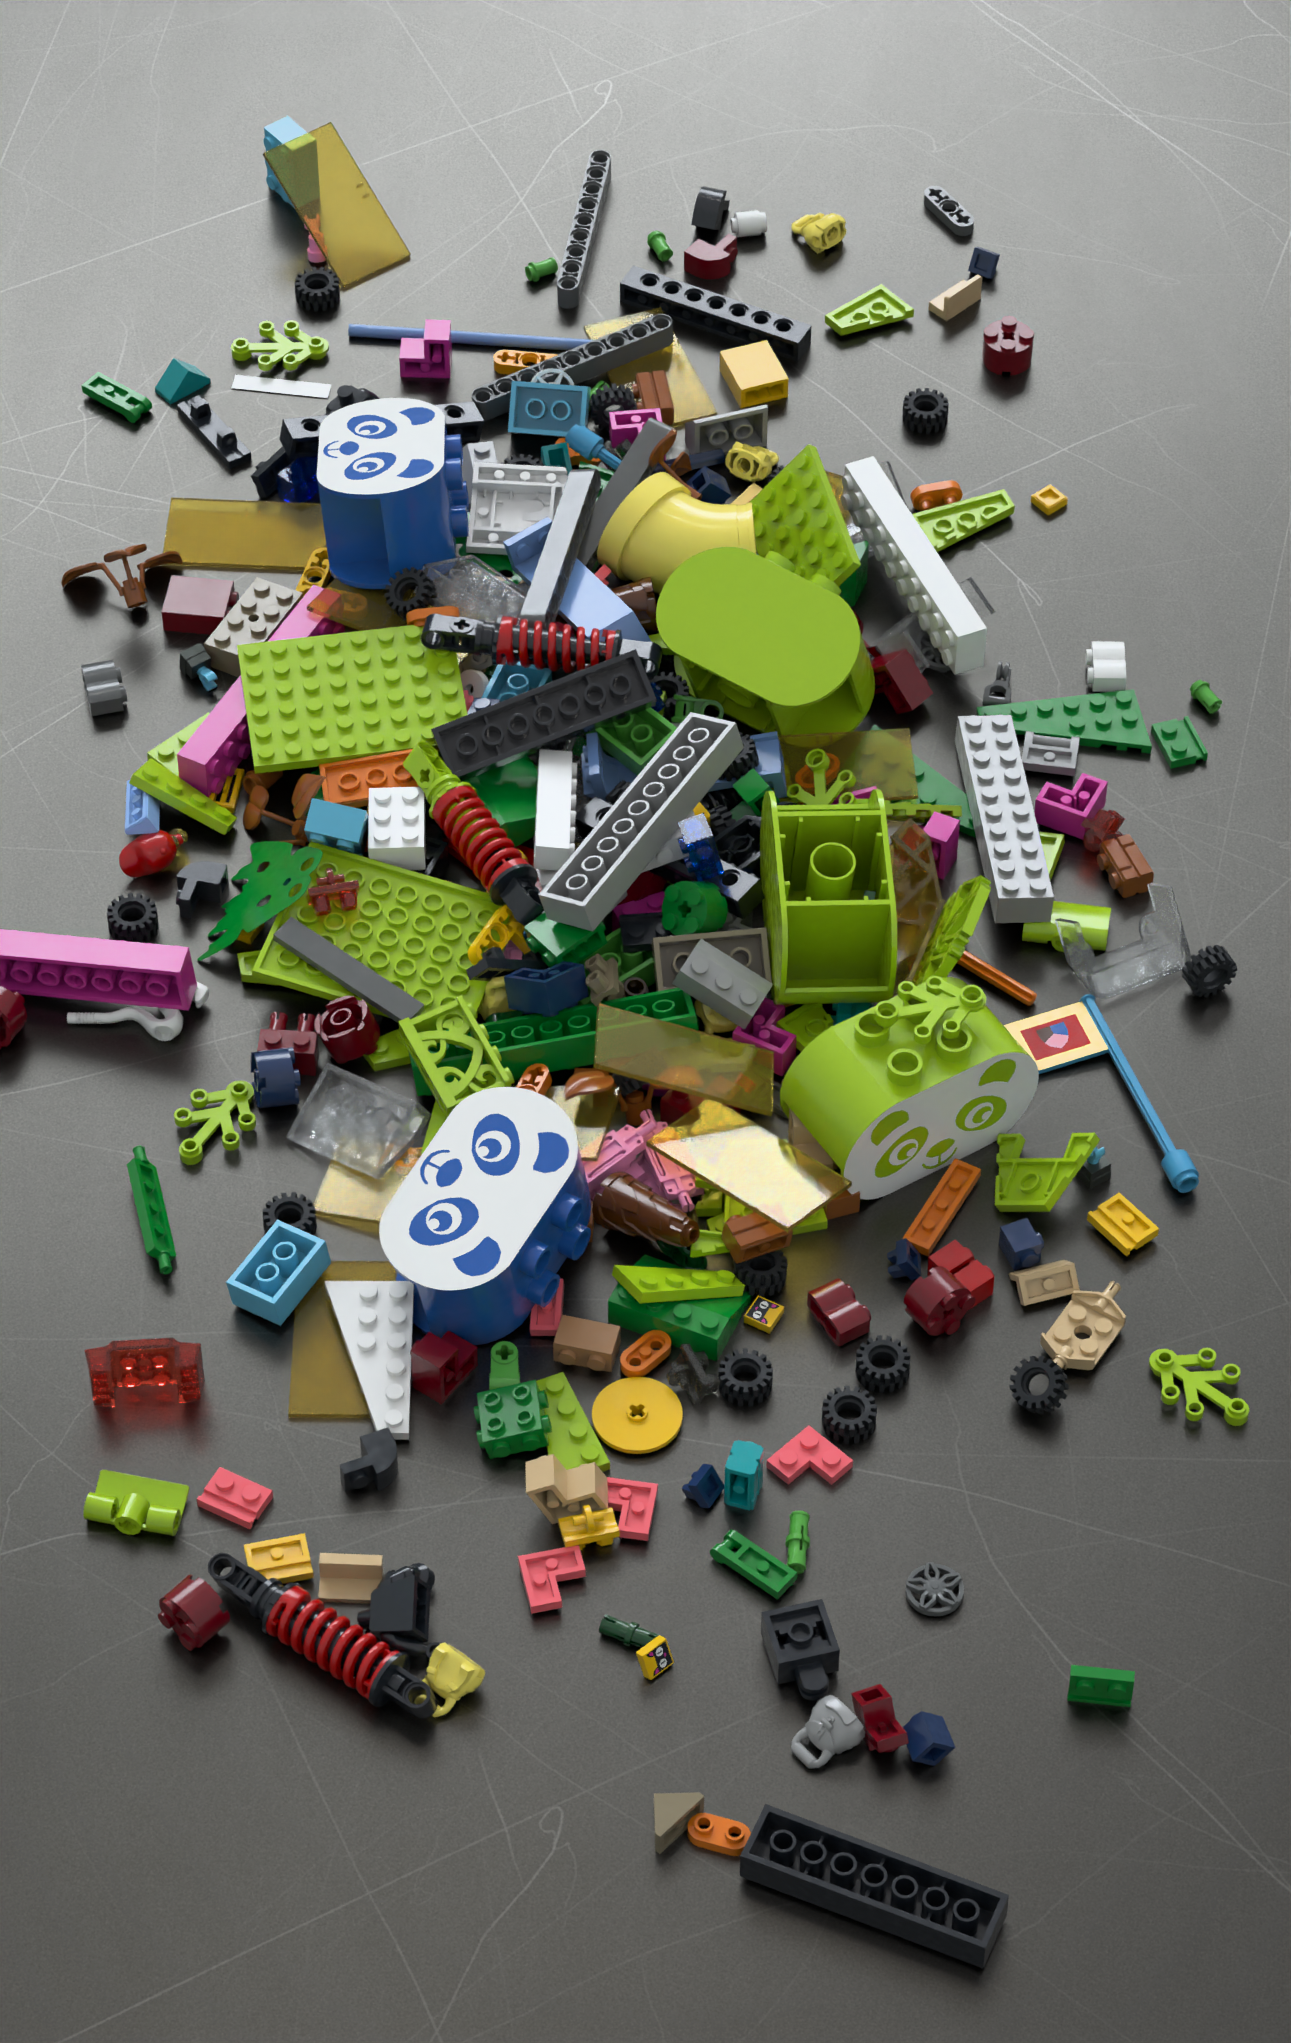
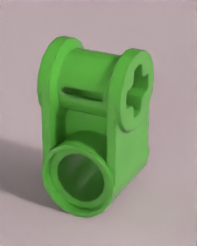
M674 695L673 697L676 700L675 716L672 717L671 722L682 723L690 712L704 715V709L709 704H714L718 707L719 714L716 718H723L724 709L716 700L684 695ZM684 703H686L685 716H683Z
M498 1342L492 1347L491 1373H489L490 1390L520 1383L518 1350L511 1342Z

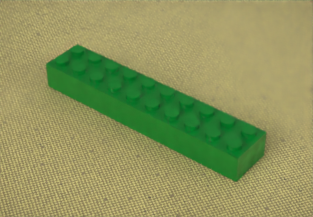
M680 988L602 1001L598 1006L591 1003L564 1008L559 1011L558 1015L553 1017H543L542 1014L537 1013L482 1023L488 1032L489 1044L491 1047L494 1045L497 1047L502 1058L501 1065L503 1068H509L514 1080L520 1079L524 1071L533 1064H544L548 1067L549 1072L563 1069L572 1070L579 1066L604 1064L607 1061L617 1059H631L635 1056L643 1055L652 1049H655L659 1054L666 1050L686 1049L700 1044L697 1018L691 997ZM436 1043L437 1049L431 1047L428 1051L430 1053L439 1052L440 1043ZM446 1043V1054L442 1061L436 1065L437 1068L454 1067L465 1074L471 1063L473 1052L464 1047ZM409 1053L417 1096L433 1095ZM484 1057L482 1065L488 1064ZM448 1075L445 1081L450 1083L455 1077L459 1082L460 1079L454 1075Z

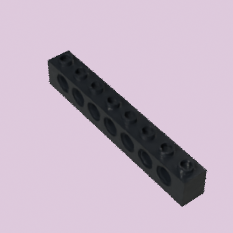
M634 265L620 282V302L654 314L669 315L672 320L746 345L767 340L775 355L796 362L800 360L811 345L812 325Z
M474 401L434 405L445 415L447 435L461 434L462 442L480 440L484 419ZM328 415L283 419L279 440L289 459L318 456L320 424Z
M595 796L576 815L575 823L579 835L586 838L614 804ZM702 851L648 870L663 877V879L672 884L680 881L714 883L719 887L718 891L721 896H725L728 907L727 912L743 920L765 898L761 886L762 883L755 874H748L740 870L733 863H726L718 859L711 852Z

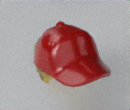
M172 829L167 833L159 830L156 833L140 835L121 851L119 856L121 870L130 877H141L164 870L172 864L177 848L188 841L186 831Z

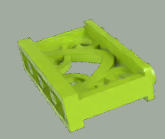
M462 995L456 997L454 1001L413 1019L407 1017L398 1021L400 1036L446 1118L462 1100L468 1097L459 1099L468 1089L474 1094L490 1088L511 1087V1084L514 1083V1078L509 1068H503L500 1063L502 1058L495 1045L491 1047L489 1044V1035L483 1024L478 1025L476 1021L477 1014L473 1005L470 1002L466 1004ZM459 1017L463 1020L462 1027H454L453 1020L449 1024V1031H443L442 1029L444 1021ZM435 1025L437 1027L435 1031L421 1032ZM436 1043H440L439 1052L430 1053L428 1051L431 1047L437 1049ZM446 1043L461 1046L473 1052L471 1063L465 1074L454 1067L437 1068L436 1065L442 1061L446 1054ZM483 1057L485 1058V1060H486V1062H487L488 1064H483V1065H482V1063H483ZM486 1074H492L496 1078L495 1084L486 1088H480L474 1084L475 1079L481 1084H487L488 1080L483 1078ZM448 1075H454L457 1078H459L460 1081L458 1082V1080L454 1077V1080L449 1083L445 1081V1078Z

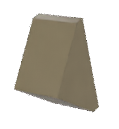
M700 1792L654 1794L655 1851L659 1854L688 1829V1822L691 1817L698 1813H704V1796Z

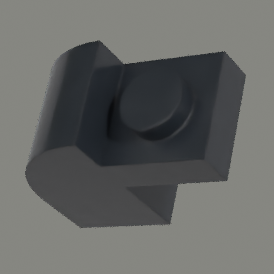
M702 186L695 202L691 225L720 230L723 210H728L730 200H725L727 191Z
M199 861L191 863L179 871L176 876L178 887L176 905H179L180 917L191 919L199 899L221 903L229 884L226 864Z
M389 1427L360 1436L362 1457L340 1464L341 1484L345 1492L363 1488L373 1482L377 1490L381 1491L394 1481L398 1472L397 1446Z

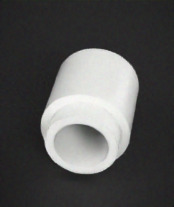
M758 210L738 212L730 220L731 231L736 233L737 237L761 235V232H767L765 212L759 213Z

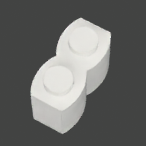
M1092 641L1091 649H1086V665H1091V668H1087V684H1092L1093 692L1125 690L1126 662L1124 642Z

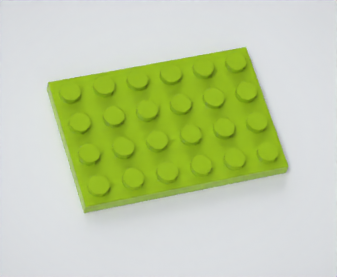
M808 444L750 501L752 502L756 549L758 555L763 558L766 557L769 551L786 557L795 566L796 570L794 573L809 581L814 574H820L833 581L839 587L861 566L818 451L815 446Z

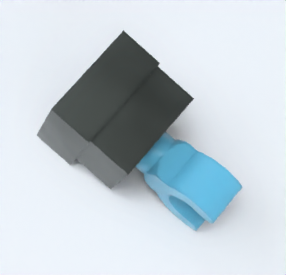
M200 643L180 653L179 669L185 676L188 675L191 679L199 676L207 691L217 687L214 680L218 679V677L211 671V657Z
M1096 1146L1076 1174L1089 1189L1111 1178V1163L1104 1156V1147L1098 1149Z

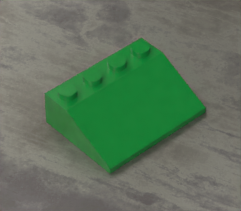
M529 757L520 758L462 781L470 783L476 789L478 797L485 804V808L489 809L492 817L498 821L500 828L507 833V838L513 841L515 847L535 836L537 769Z
M644 1255L634 1265L684 1269L648 1255ZM618 1282L608 1299V1322L642 1335L652 1330H661L670 1336L672 1346L718 1361L753 1296L749 1295V1291H746L745 1293L743 1292V1296L639 1303Z

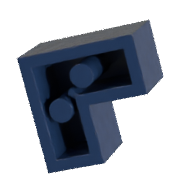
M562 961L546 970L523 967L504 976L509 1009L519 1010L522 1014L539 1013L543 1017H553L558 1015L560 1010L577 1006L578 1001L589 997L584 964Z

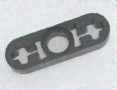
M930 186L925 189L924 205L952 232L959 236H967L973 232L974 217L945 189L939 186ZM951 209L954 210V212H945L943 210Z

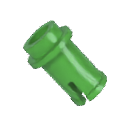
M653 231L648 235V246L654 249L659 260H669L673 256V251L666 242L665 234Z
M553 257L538 263L530 262L525 267L526 277L530 281H538L540 277L557 273L558 271L557 262Z
M1202 680L1194 682L1190 687L1191 697L1198 699L1209 713L1216 712L1221 707L1222 701L1211 691L1209 683Z

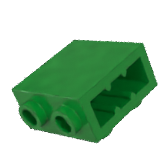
M544 912L524 926L528 937L525 940L527 946L533 953L536 954L538 952L541 954L549 968L562 961L580 963L607 943L604 934L606 928L602 921L594 931H589L549 920Z
M536 1380L477 1393L478 1405L474 1406V1414L477 1424H481V1430L477 1431V1439L480 1448L486 1449L490 1459L502 1458L510 1454L533 1451L540 1447L549 1446L547 1433L552 1432L549 1415H545L544 1411L545 1408H549L546 1391H540Z

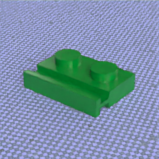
M1185 716L1184 720L1180 721L1172 719L1151 725V733L1170 769L1194 764L1199 759L1207 760L1208 752L1188 716Z
M1071 1665L1067 1701L1131 1707L1135 1671Z

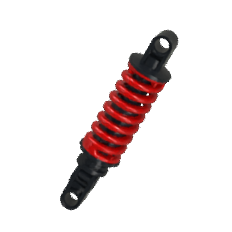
M430 614L425 619L420 638L421 643L429 649L470 653L479 657L482 654L491 656L492 664L496 666L497 664L506 665V662L509 666H515L520 659L521 666L524 668H529L534 661L535 667L538 670H543L548 663L550 670L557 672L563 665L564 672L567 674H571L575 670L576 665L577 670L581 671L636 649L646 675L650 678L657 675L663 653L662 648L655 642L622 639V631L618 629L616 631L603 629L602 637H605V641H599L600 631L598 628H593L589 640L585 639V628L583 626L577 628L576 637L574 638L570 637L571 626L569 624L563 626L562 632L556 631L557 625L553 622L549 624L548 630L542 629V622L538 620L535 621L534 628H529L527 619H521L520 626H517L518 618L499 614L496 622L493 623L486 622V619L481 618L475 620L466 617Z
M219 1553L211 1558L208 1564V1571L211 1577L221 1589L250 1608V1614L253 1617L262 1619V1631L266 1635L279 1637L280 1642L286 1646L291 1645L295 1652L304 1654L307 1660L312 1663H318L321 1669L330 1671L336 1679L344 1680L345 1685L348 1687L356 1688L358 1693L367 1698L375 1707H381L392 1700L418 1718H428L434 1714L438 1705L437 1698L425 1682L409 1673L411 1664L409 1655L397 1650L391 1652L389 1645L384 1641L376 1644V1637L371 1633L363 1635V1628L358 1624L350 1626V1620L345 1616L337 1618V1611L332 1607L325 1608L324 1603L319 1599L311 1601L310 1593L304 1590L298 1583L291 1582L283 1586L282 1582L276 1578L267 1580L258 1571L244 1565L227 1553ZM231 1567L227 1575L220 1576L223 1569ZM427 1695L423 1703L414 1704L418 1696Z

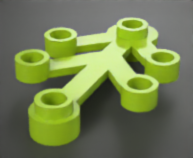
M293 320L285 322L284 333L286 336L294 337L300 342L290 341L274 330L272 322L263 321L259 324L260 335L269 338L275 343H249L245 338H238L231 345L232 357L238 361L249 359L252 353L274 352L271 355L263 354L258 357V367L263 371L271 370L273 365L282 359L286 370H295L299 364L308 358L315 360L324 358L329 350L327 340L321 337L311 338L299 330L298 322Z
M817 748L811 750L805 758L806 764L814 772L815 796L804 791L799 784L789 786L786 793L794 803L831 805L844 788L848 789L854 786L856 777L850 770H843L838 774L835 783L826 792L825 771L829 768L830 759L824 750ZM846 792L840 796L838 804H845L850 799L851 801L847 804H853V800L856 798L851 792Z
M930 976L927 979L926 991L916 987L910 981H903L898 985V997L904 1001H910L914 998L923 1003L898 1007L892 1001H881L875 1006L874 1017L881 1027L889 1028L899 1019L928 1014L922 1024L917 1025L914 1029V1040L919 1044H927L931 1041L932 1030L946 1011L957 1009L952 1018L945 1020L942 1026L943 1036L948 1039H955L959 1036L960 1025L970 1012H978L985 1007L986 995L976 985H967L960 989L945 982L939 976ZM944 993L952 998L943 999L937 995Z
M234 1081L227 1086L226 1090L207 1093L204 1089H195L191 1092L190 1097L193 1107L204 1108L207 1104L223 1102L220 1107L194 1112L187 1108H179L174 1112L175 1124L179 1127H187L192 1123L207 1121L193 1138L184 1140L179 1146L180 1160L187 1165H194L202 1160V1146L220 1125L223 1133V1147L230 1151L239 1147V1134L234 1131L230 1116L235 1107L238 1108L240 1114L238 1122L241 1130L251 1131L256 1127V1117L250 1112L249 1104L254 1097V1089L246 1081Z
M1203 1348L1198 1354L1177 1355L1169 1349H1158L1151 1354L1149 1365L1153 1373L1161 1377V1400L1163 1403L1174 1405L1179 1401L1180 1390L1173 1382V1376L1183 1382L1186 1399L1185 1416L1187 1419L1199 1421L1203 1417L1204 1405L1198 1400L1197 1392H1199L1225 1410L1224 1419L1230 1425L1241 1426L1247 1422L1249 1407L1244 1400L1240 1398L1230 1399L1208 1384L1223 1382L1230 1385L1236 1384L1239 1381L1241 1372L1237 1365L1227 1364L1222 1370L1190 1372L1184 1368L1190 1366H1201L1206 1369L1212 1368L1215 1365L1216 1353L1211 1348ZM1205 1356H1206V1357H1210L1211 1359H1210V1360H1206V1359H1203L1202 1357H1205ZM1230 1372V1373H1234L1235 1375H1234V1376H1230V1375H1228L1227 1373ZM1167 1393H1172V1394H1174L1175 1396H1168V1395H1166V1394H1167ZM1191 1409H1196V1410H1198L1199 1412H1196V1413H1195V1412H1192V1411H1190V1410H1191Z

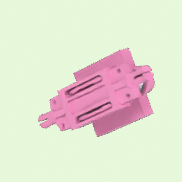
M647 1109L646 1113L644 1110L640 1114L643 1122L645 1123L648 1119H651L656 1129L643 1137L646 1149L643 1150L645 1160L640 1167L646 1172L648 1179L642 1183L653 1188V1192L671 1201V1205L684 1212H688L689 1209L690 1212L695 1207L691 1197L704 1194V1188L695 1186L696 1167L686 1145L680 1144L675 1131H670L667 1122H656L652 1111Z
M648 1119L638 1128L626 1125L617 1132L612 1130L581 1152L591 1201L594 1200L596 1192L602 1194L605 1188L600 1186V1184L612 1173L626 1172L641 1182L648 1179L646 1172L640 1166L645 1160L643 1150L646 1149L643 1137L656 1129L651 1119Z

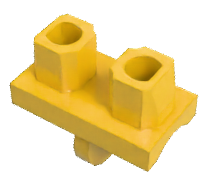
M585 1505L582 1506L583 1514L558 1518V1525L565 1548L579 1545L581 1551L586 1543L596 1542L600 1546L612 1544L615 1537H620L613 1508L591 1511L590 1506Z

